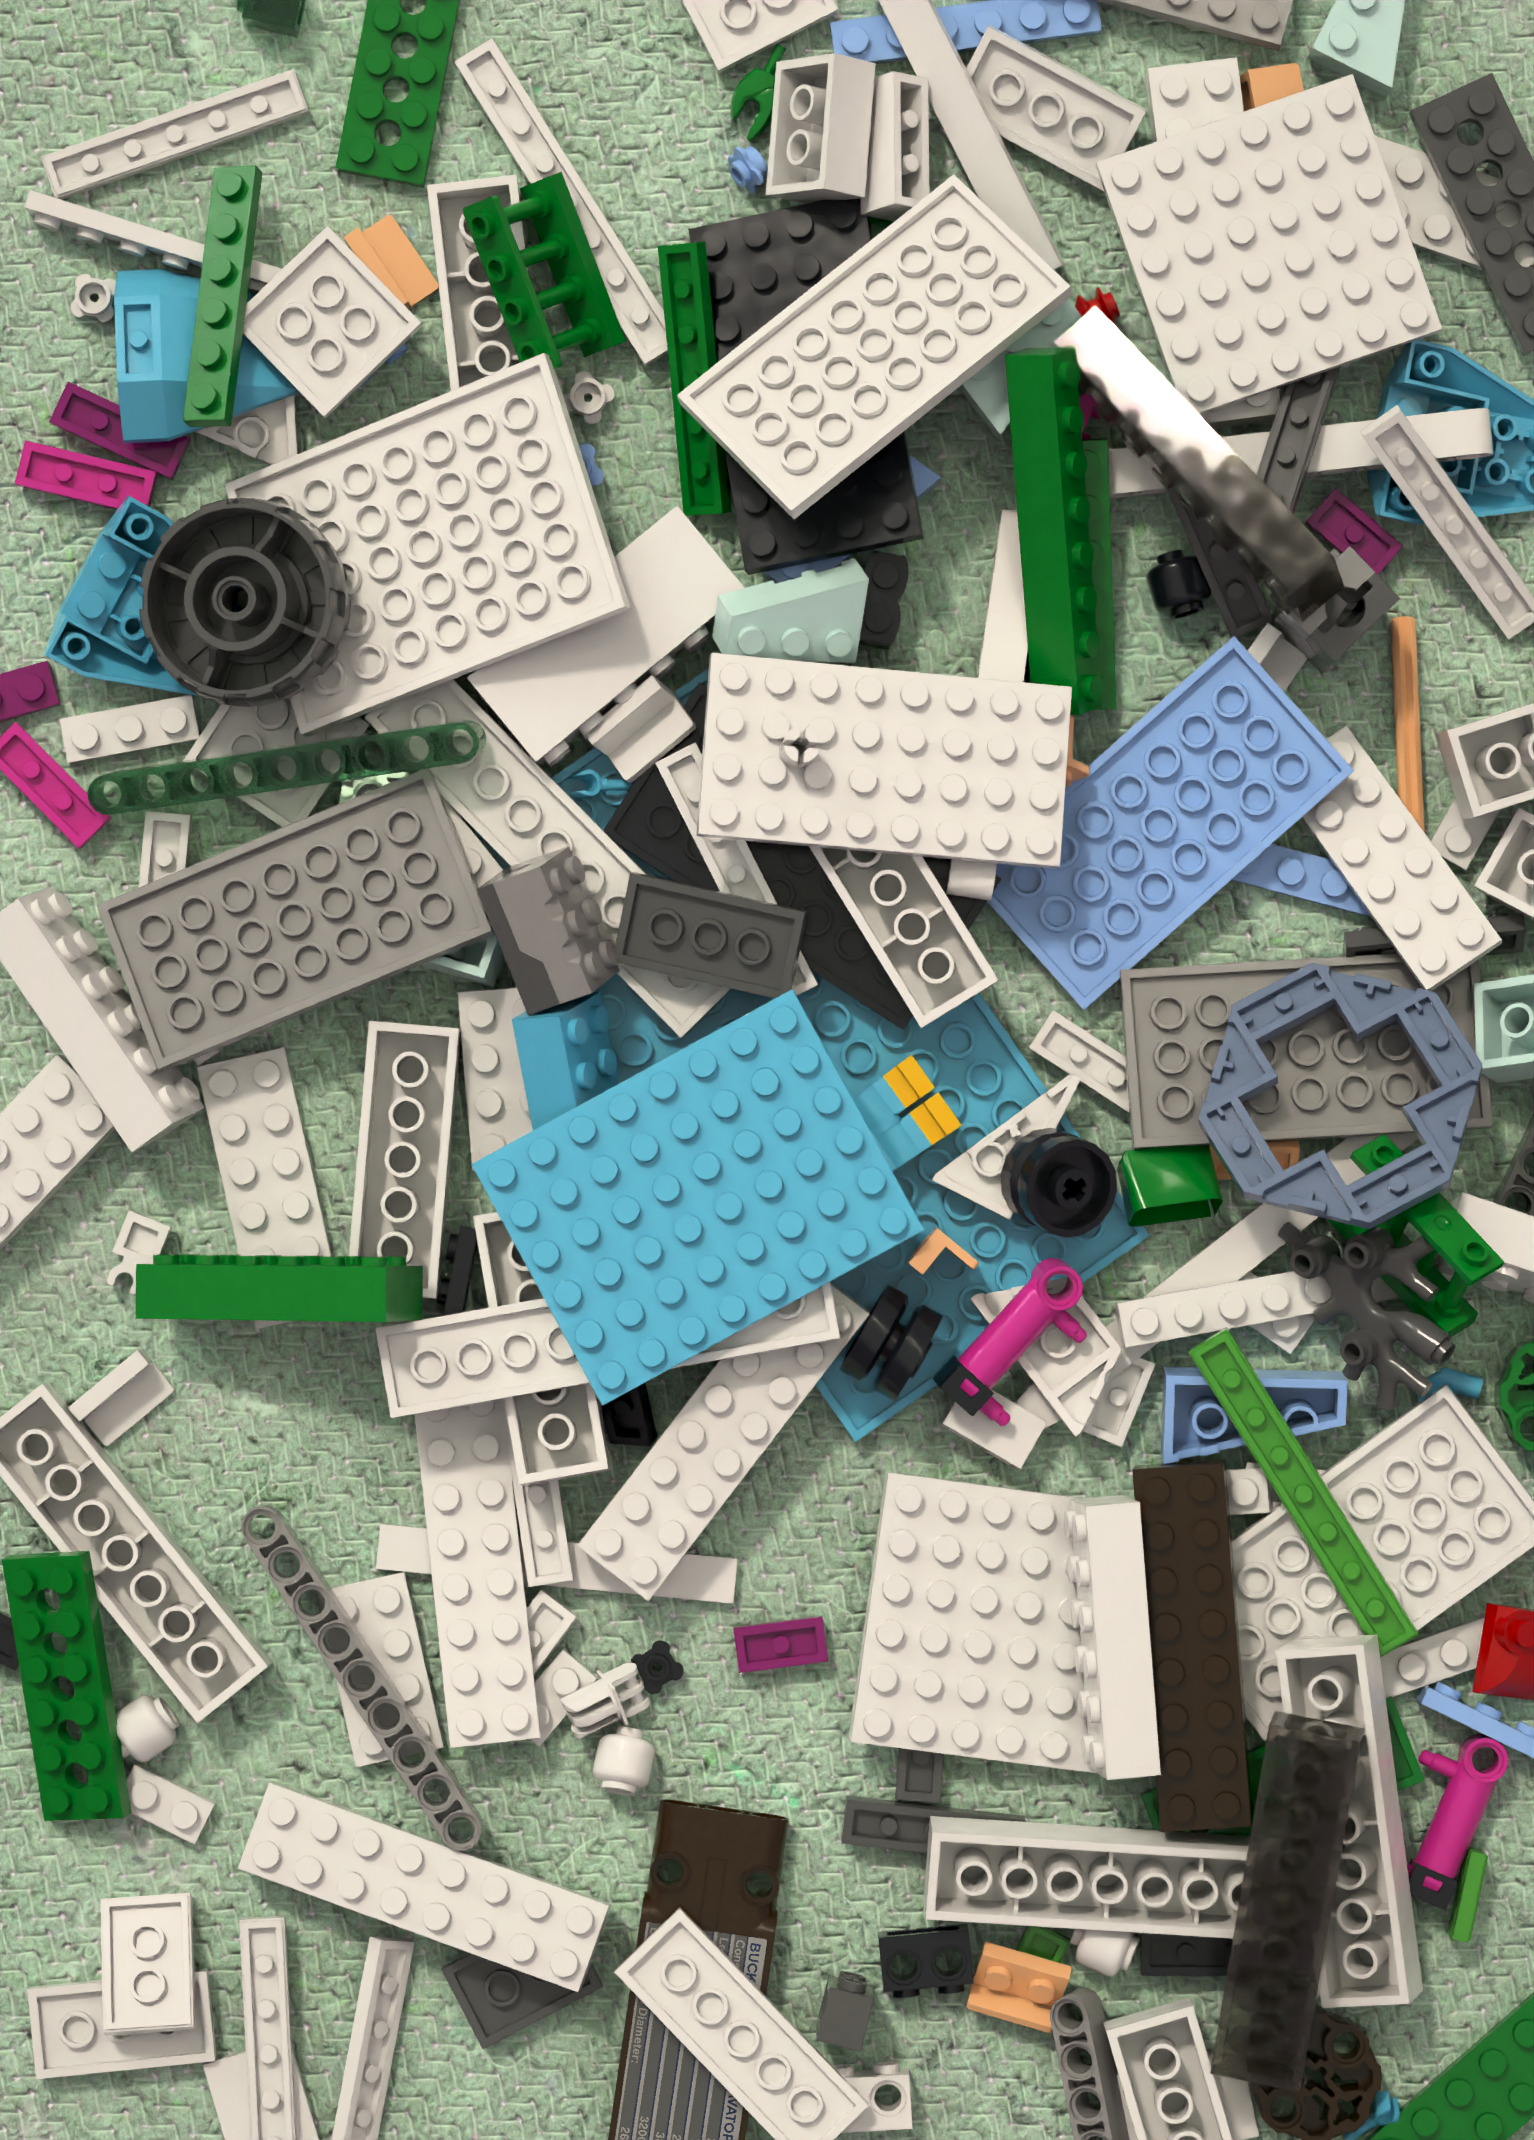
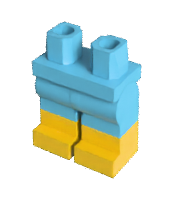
M912 1054L853 1099L892 1171L962 1126L939 1092L904 1117H900L899 1113L935 1088Z

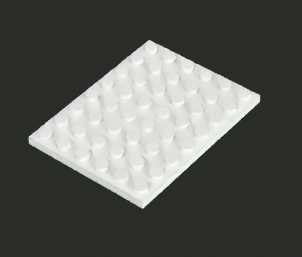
M545 353L224 484L229 499L254 498L267 500L288 507L307 518L320 529L335 548L347 575L346 586L348 597L351 600L348 630L343 632L337 648L339 653L323 675L319 674L304 687L305 690L290 697L300 733L307 737L631 609L555 369L549 355Z

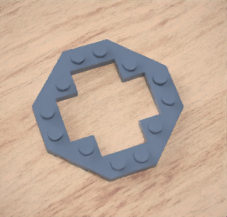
M1310 963L1233 1004L1222 1045H1220L1211 1075V1083L1206 1100L1203 1102L1198 1118L1199 1126L1244 1199L1361 1228L1372 1229L1450 1187L1482 1074V1063L1436 992L1417 988L1416 991L1393 986L1391 981L1358 973L1355 976L1330 971L1328 966ZM1334 1005L1357 1041L1397 1020L1439 1088L1403 1106L1404 1116L1423 1145L1347 1186L1324 1149L1283 1170L1242 1102L1278 1084V1076L1259 1045Z

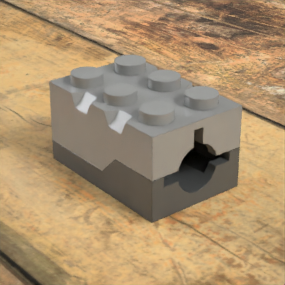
M1350 546L1342 554L1334 548L1306 576L1312 582L1309 586L1301 580L1274 607L1279 615L1272 623L1307 657V660L1321 674L1401 599Z
M570 846L508 867L477 888L528 1015L591 994L620 971L614 955L615 945L611 940H603L597 925L602 922L601 910L595 899H588L584 895L580 883L585 880V871L579 858L573 856Z

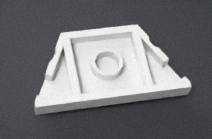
M1066 1277L1049 1280L1046 1287L1047 1293L1055 1294L1062 1291L1066 1285ZM1025 1285L987 1294H975L970 1300L987 1323L990 1324ZM1082 1296L1074 1306L1065 1310L1087 1332V1337L1082 1343H1076L1071 1337H1067L1051 1323L1017 1360L1075 1438L1082 1433L1122 1352L1120 1345Z

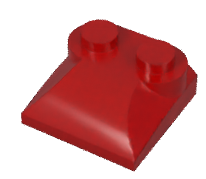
M1487 1603L1472 1692L1534 1701V1609Z

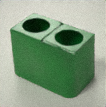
M1209 1145L1127 1150L1118 1164L1119 1182L1128 1225L1131 1227L1211 1217L1209 1199L1215 1216L1223 1202Z

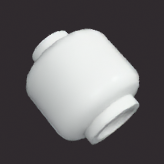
M141 1695L116 1712L117 1735L120 1740L123 1758L131 1755L140 1762H147L175 1742V1729L179 1727V1722L169 1705L161 1697L153 1699L148 1695Z
M619 1726L617 1727L616 1734H606L599 1739L592 1773L601 1782L600 1788L602 1790L619 1795L634 1796L638 1789H643L649 1784L655 1758V1748L650 1742L642 1739L643 1731Z
M1075 1929L1070 1943L1078 1946L1076 1960L1080 1965L1112 1977L1120 1969L1127 1972L1140 1938L1134 1936V1932Z

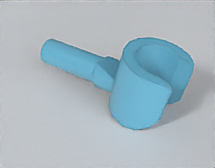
M588 769L570 776L572 779L580 778L586 784V790L570 793V795L574 799L582 800L596 795L599 791H629L635 780L629 783L621 779L600 778L597 772Z
M1387 2091L1377 2092L1372 2103L1373 2112L1370 2114V2117L1355 2132H1346L1344 2138L1346 2140H1356L1377 2125L1385 2126L1386 2124L1398 2122L1400 2118L1398 2098L1390 2099L1389 2092Z

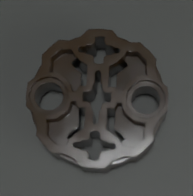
M1302 2006L1295 2012L1282 2018H1272L1257 2034L1258 2041L1253 2049L1252 2056L1246 2062V2077L1248 2086L1258 2104V2111L1272 2129L1277 2133H1286L1301 2140H1331L1346 2132H1355L1370 2117V2107L1375 2095L1381 2090V2066L1374 2057L1368 2037L1349 2017L1343 2018L1334 2013L1327 2012L1321 2006ZM1302 2030H1307L1306 2044L1315 2052L1312 2057L1302 2049ZM1344 2032L1353 2033L1357 2039L1353 2050L1344 2054L1334 2050V2040L1339 2034ZM1278 2035L1284 2039L1290 2035L1287 2039L1291 2046L1289 2050L1285 2052L1283 2049L1278 2048L1273 2052L1275 2048L1272 2042L1273 2037ZM1301 2060L1308 2068L1311 2067L1314 2070L1321 2067L1319 2072L1330 2089L1326 2090L1319 2082L1316 2083L1312 2079L1305 2083L1308 2078L1297 2061ZM1288 2065L1295 2074L1291 2077L1283 2068L1269 2069V2066L1280 2067ZM1336 2073L1343 2081L1357 2080V2083L1339 2085L1332 2076ZM1315 2093L1325 2102L1324 2119L1319 2117L1320 2104L1312 2097ZM1279 2097H1289L1294 2103L1291 2113L1282 2118L1273 2116L1270 2113L1273 2101ZM1340 2099L1346 2102L1352 2100L1351 2103L1355 2110L1350 2115L1345 2111L1339 2113L1340 2110L1336 2103Z

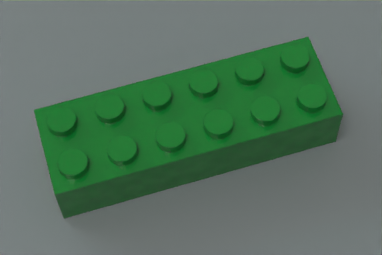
M173 1254L153 1255V1264H136V1319L400 1322L422 1320L423 1266L406 1265V1257L402 1256L323 1257Z

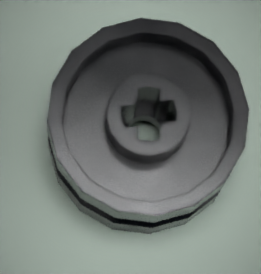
M1054 1128L1034 1130L1019 1139L1006 1155L1000 1174L1002 1195L1009 1209L1023 1221L1037 1226L1050 1234L1066 1238L1084 1235L1100 1225L1112 1209L1117 1192L1116 1170L1109 1156L1096 1144L1081 1139L1069 1132Z
M887 1284L857 1334L839 1370L860 1381L867 1377L877 1359L882 1361L883 1364L874 1380V1389L895 1401L908 1379L914 1377L933 1343L931 1339L943 1315L922 1304L914 1309L906 1324L902 1325L899 1321L908 1305V1295Z

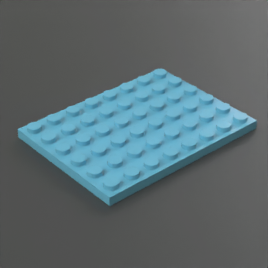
M793 989L471 1164L602 1406L924 1231Z

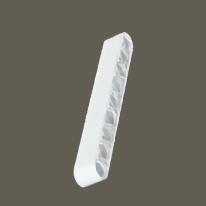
M1487 408L1406 416L1438 462L1475 459L1494 454L1490 412ZM1375 420L1323 425L1306 477L1385 469L1360 433V430ZM1270 431L1108 449L1109 498L1168 493L1162 477L1201 459L1204 460L1215 487L1254 483Z
M1002 509L977 678L1023 682L1028 642L1018 516L1016 511ZM951 859L946 894L991 901L997 863Z

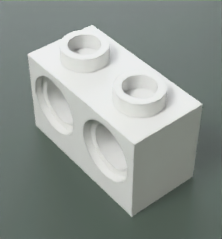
M897 2061L876 2062L872 2064V2070L854 2071L853 2064L832 2065L869 2103V2106L841 2133L913 2129L908 2068H899V2062ZM885 2084L894 2085L901 2093L898 2101L888 2106L880 2104L874 2097L877 2089Z

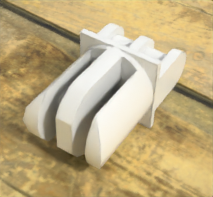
M635 1663L622 1664L604 1674L597 1670L599 1680L560 1699L569 1720L572 1722L571 1729L576 1739H581L619 1719L625 1725H628L627 1718L645 1710L650 1705L648 1696L642 1694L644 1689L642 1680L636 1678L638 1669Z

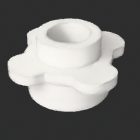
M89 274L79 275L75 280V286L77 287L75 300L70 304L73 315L78 318H82L85 315L97 317L100 322L110 321L114 316L112 303L116 281L111 278L102 281L98 278H92ZM97 294L99 296L98 301L92 302L90 299L91 295Z
M582 371L576 374L574 378L575 384L572 386L570 393L565 394L563 397L568 412L575 411L582 415L587 424H597L602 419L601 411L606 403L614 399V389L609 384L602 385L593 379L589 372ZM586 394L592 395L593 398L590 402L584 400Z

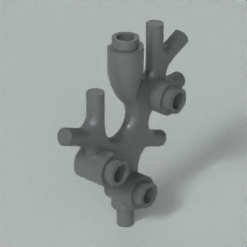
M1285 1223L1279 1230L1278 1236L1293 1247L1290 1259L1293 1271L1306 1279H1312L1321 1275L1331 1288V1299L1314 1310L1315 1320L1320 1325H1326L1338 1316L1347 1315L1355 1321L1358 1329L1347 1334L1341 1342L1340 1353L1346 1362L1342 1370L1343 1375L1350 1380L1357 1381L1366 1365L1371 1364L1375 1366L1379 1376L1376 1406L1381 1409H1393L1395 1407L1398 1382L1405 1384L1421 1398L1424 1397L1432 1388L1433 1383L1395 1354L1393 1350L1394 1342H1402L1428 1365L1434 1363L1438 1367L1442 1366L1451 1357L1456 1345L1450 1341L1452 1337L1420 1314L1403 1310L1387 1311L1380 1308L1373 1299L1371 1288L1377 1277L1391 1275L1426 1302H1430L1437 1295L1439 1288L1418 1272L1417 1261L1433 1251L1434 1248L1423 1236L1408 1246L1395 1248L1394 1240L1387 1230L1381 1227H1373L1347 1241L1344 1259L1340 1257L1339 1246L1333 1238L1327 1235L1316 1236L1310 1230L1303 1233L1292 1223Z

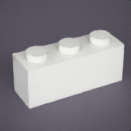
M892 71L874 78L875 89L872 102L871 136L867 165L868 177L865 198H860L861 215L896 221L930 194L928 78Z

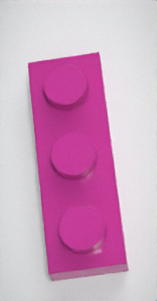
M25 440L15 485L117 510L127 496L150 507L158 473Z
M17 722L0 737V770L78 849H82L112 817Z

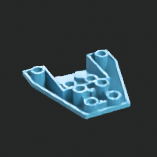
M165 269L117 271L114 294L116 369L124 443L171 441L206 428L189 427L183 421L200 278ZM248 291L247 303H248L257 293ZM244 335L242 336L233 417L299 393Z
M1419 339L1405 344L1383 385L1377 419L1396 405L1399 406L1405 416L1476 408L1489 409L1494 454L1482 458L1439 462V464L1477 517L1533 511L1534 400L1452 347ZM1386 468L1367 470V478L1376 516L1415 525L1425 524Z
M130 496L126 497L99 533L60 606L44 652L46 657L84 677L196 695L177 682L156 659L157 656L149 639L145 637L140 619L139 609L143 607L144 588L140 587L143 570L147 559L154 556L162 543L160 540L161 536L174 524L169 517ZM236 602L234 603L235 612H240L244 609Z

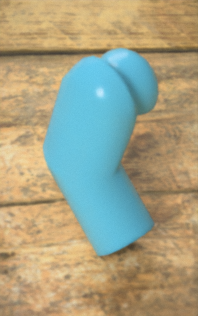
M1444 1367L1426 1377L1433 1383V1386L1424 1397L1421 1398L1418 1394L1417 1397L1420 1403L1447 1383L1453 1393L1477 1399L1482 1388L1483 1378Z

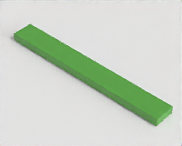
M1226 1327L1189 1349L1188 1353L1361 1629L1365 1635H1378L1380 1658L1418 1636L1419 1633L1229 1329Z

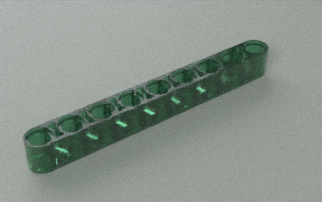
M462 719L113 771L94 779L88 788V800L95 811L104 815H113L454 765L478 757L486 746V734L479 723L473 720ZM457 729H463L471 735L473 747L469 753H462L454 747L453 735ZM413 736L422 737L428 744L429 752L424 760L417 759L410 753L409 742ZM369 742L380 745L384 751V761L380 766H374L366 759L365 748ZM325 749H331L339 755L340 767L336 773L327 771L322 765L321 755ZM282 755L292 758L296 764V774L292 779L283 777L278 771V760ZM238 762L247 764L252 770V780L249 785H243L235 779L234 768ZM195 768L203 770L208 776L209 785L204 792L196 790L191 784L190 775ZM151 775L160 777L164 782L165 792L161 798L152 796L148 791L147 781ZM108 781H112L120 787L121 799L118 804H112L105 798L104 786Z

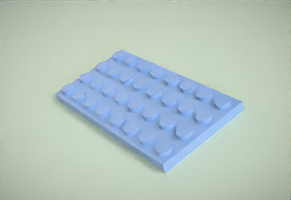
M1233 636L1088 765V777L1073 781L1070 786L1065 787L1060 867L1052 869L997 864L996 875L1002 879L994 890L991 901L988 900L987 902L1079 1006L1085 1010L1120 979V970L1131 969L1354 770L1237 638Z

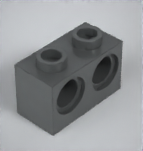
M840 1971L839 1977L828 1976L816 2024L817 2041L861 2052L874 2001L873 1987L865 1983L866 1977L848 1971Z

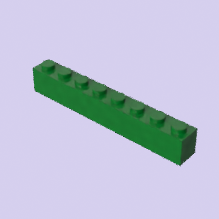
M1026 348L1005 355L1030 680L1031 683L1072 687L1070 715H1081L1102 706L1104 683L1100 676L1099 667L1101 641L1096 628L1095 608L1097 605V593L1093 587L1092 575L1094 550L1089 536L1088 519L1090 517V503L1086 496L1085 483L1087 459L1083 453L1081 430L1084 417L1079 404L1078 391L1080 368L1076 362L1075 348Z

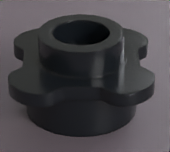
M662 1640L654 1642L652 1649L643 1655L635 1654L630 1662L636 1664L638 1672L644 1680V1689L650 1694L659 1693L664 1684L670 1680H679L684 1672L682 1664L675 1662L670 1654V1645ZM659 1663L661 1670L654 1671L653 1664Z

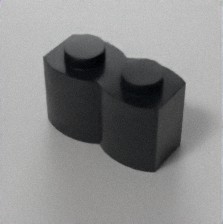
M874 551L867 560L864 569L865 574L869 578L859 645L888 650L896 639L900 625L899 602L904 595L908 581V563L905 556Z

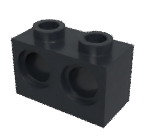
M967 1924L878 1932L883 1991H892L894 1998L919 1996V1989L937 1987L939 1994L959 1993L965 1991L964 1984H974ZM945 1949H953L961 1956L959 1966L952 1971L941 1970L935 1963L937 1955ZM907 1953L913 1956L917 1962L915 1969L908 1975L896 1974L890 1967L891 1961L896 1955Z

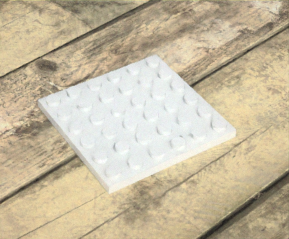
M1353 74L1096 162V169L1184 420L1439 333L1442 330Z
M885 1473L848 1738L850 1742L1096 1773L1090 1769V1763H1084L1081 1749L1082 1736H1088L1087 1718L1080 1717L1078 1708V1692L1084 1691L1083 1673H1077L1074 1658L1075 1646H1081L1080 1628L1073 1627L1071 1602L1078 1600L1076 1583H1070L1067 1567L1068 1556H1074L1073 1538L1066 1537L1064 1527V1512L1071 1511L1070 1499L1081 1498L901 1473Z

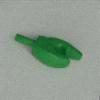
M779 44L775 45L764 70L754 68L745 75L735 88L732 96L730 115L733 121L738 119L746 103L755 102L760 107V111L754 117V124L747 136L749 142L755 141L772 121L775 76L773 75L776 71V62L781 61L786 50L785 47Z

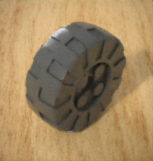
M230 498L203 505L199 510L187 517H181L161 536L160 540L162 543L154 556L147 559L140 583V587L144 588L143 607L139 609L140 619L145 637L149 639L157 656L156 659L185 688L198 696L224 705L254 707L274 702L278 703L305 690V686L319 674L323 675L339 653L337 648L342 634L348 630L351 600L347 593V575L335 548L320 529L307 518L288 507L271 501L254 498ZM245 589L248 594V604L242 611L235 612L234 603L237 600L238 593Z

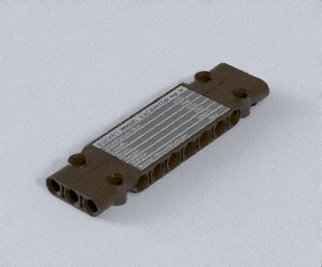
M660 1800L647 1892L644 1891L636 1949L681 1907L766 1996L778 1916L776 1906L789 1819L779 1815L678 1800ZM666 1859L677 1860L682 1865L683 1874L675 1881L664 1880L657 1871L658 1865ZM755 1872L766 1873L772 1880L771 1888L763 1894L751 1892L746 1885L747 1879L751 1874ZM630 1989L608 2140H745L749 2112Z

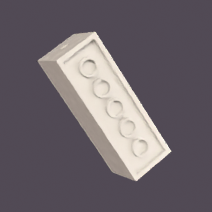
M678 506L674 507L614 557L631 609L480 668L467 677L475 691L540 767L548 763L552 768L572 752L568 744L581 734L585 739H588L586 734L604 720L603 716L618 703L623 704L634 695V689L651 675L658 680L667 675L676 666L673 658L684 649L691 654L710 639L708 629L714 625L718 595L745 588Z

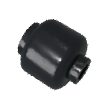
M1182 550L1170 551L1156 557L1158 565L1151 568L1146 575L1156 610L1160 613L1169 614L1170 619L1183 618L1204 609L1203 603L1211 595V589L1197 557L1184 556Z

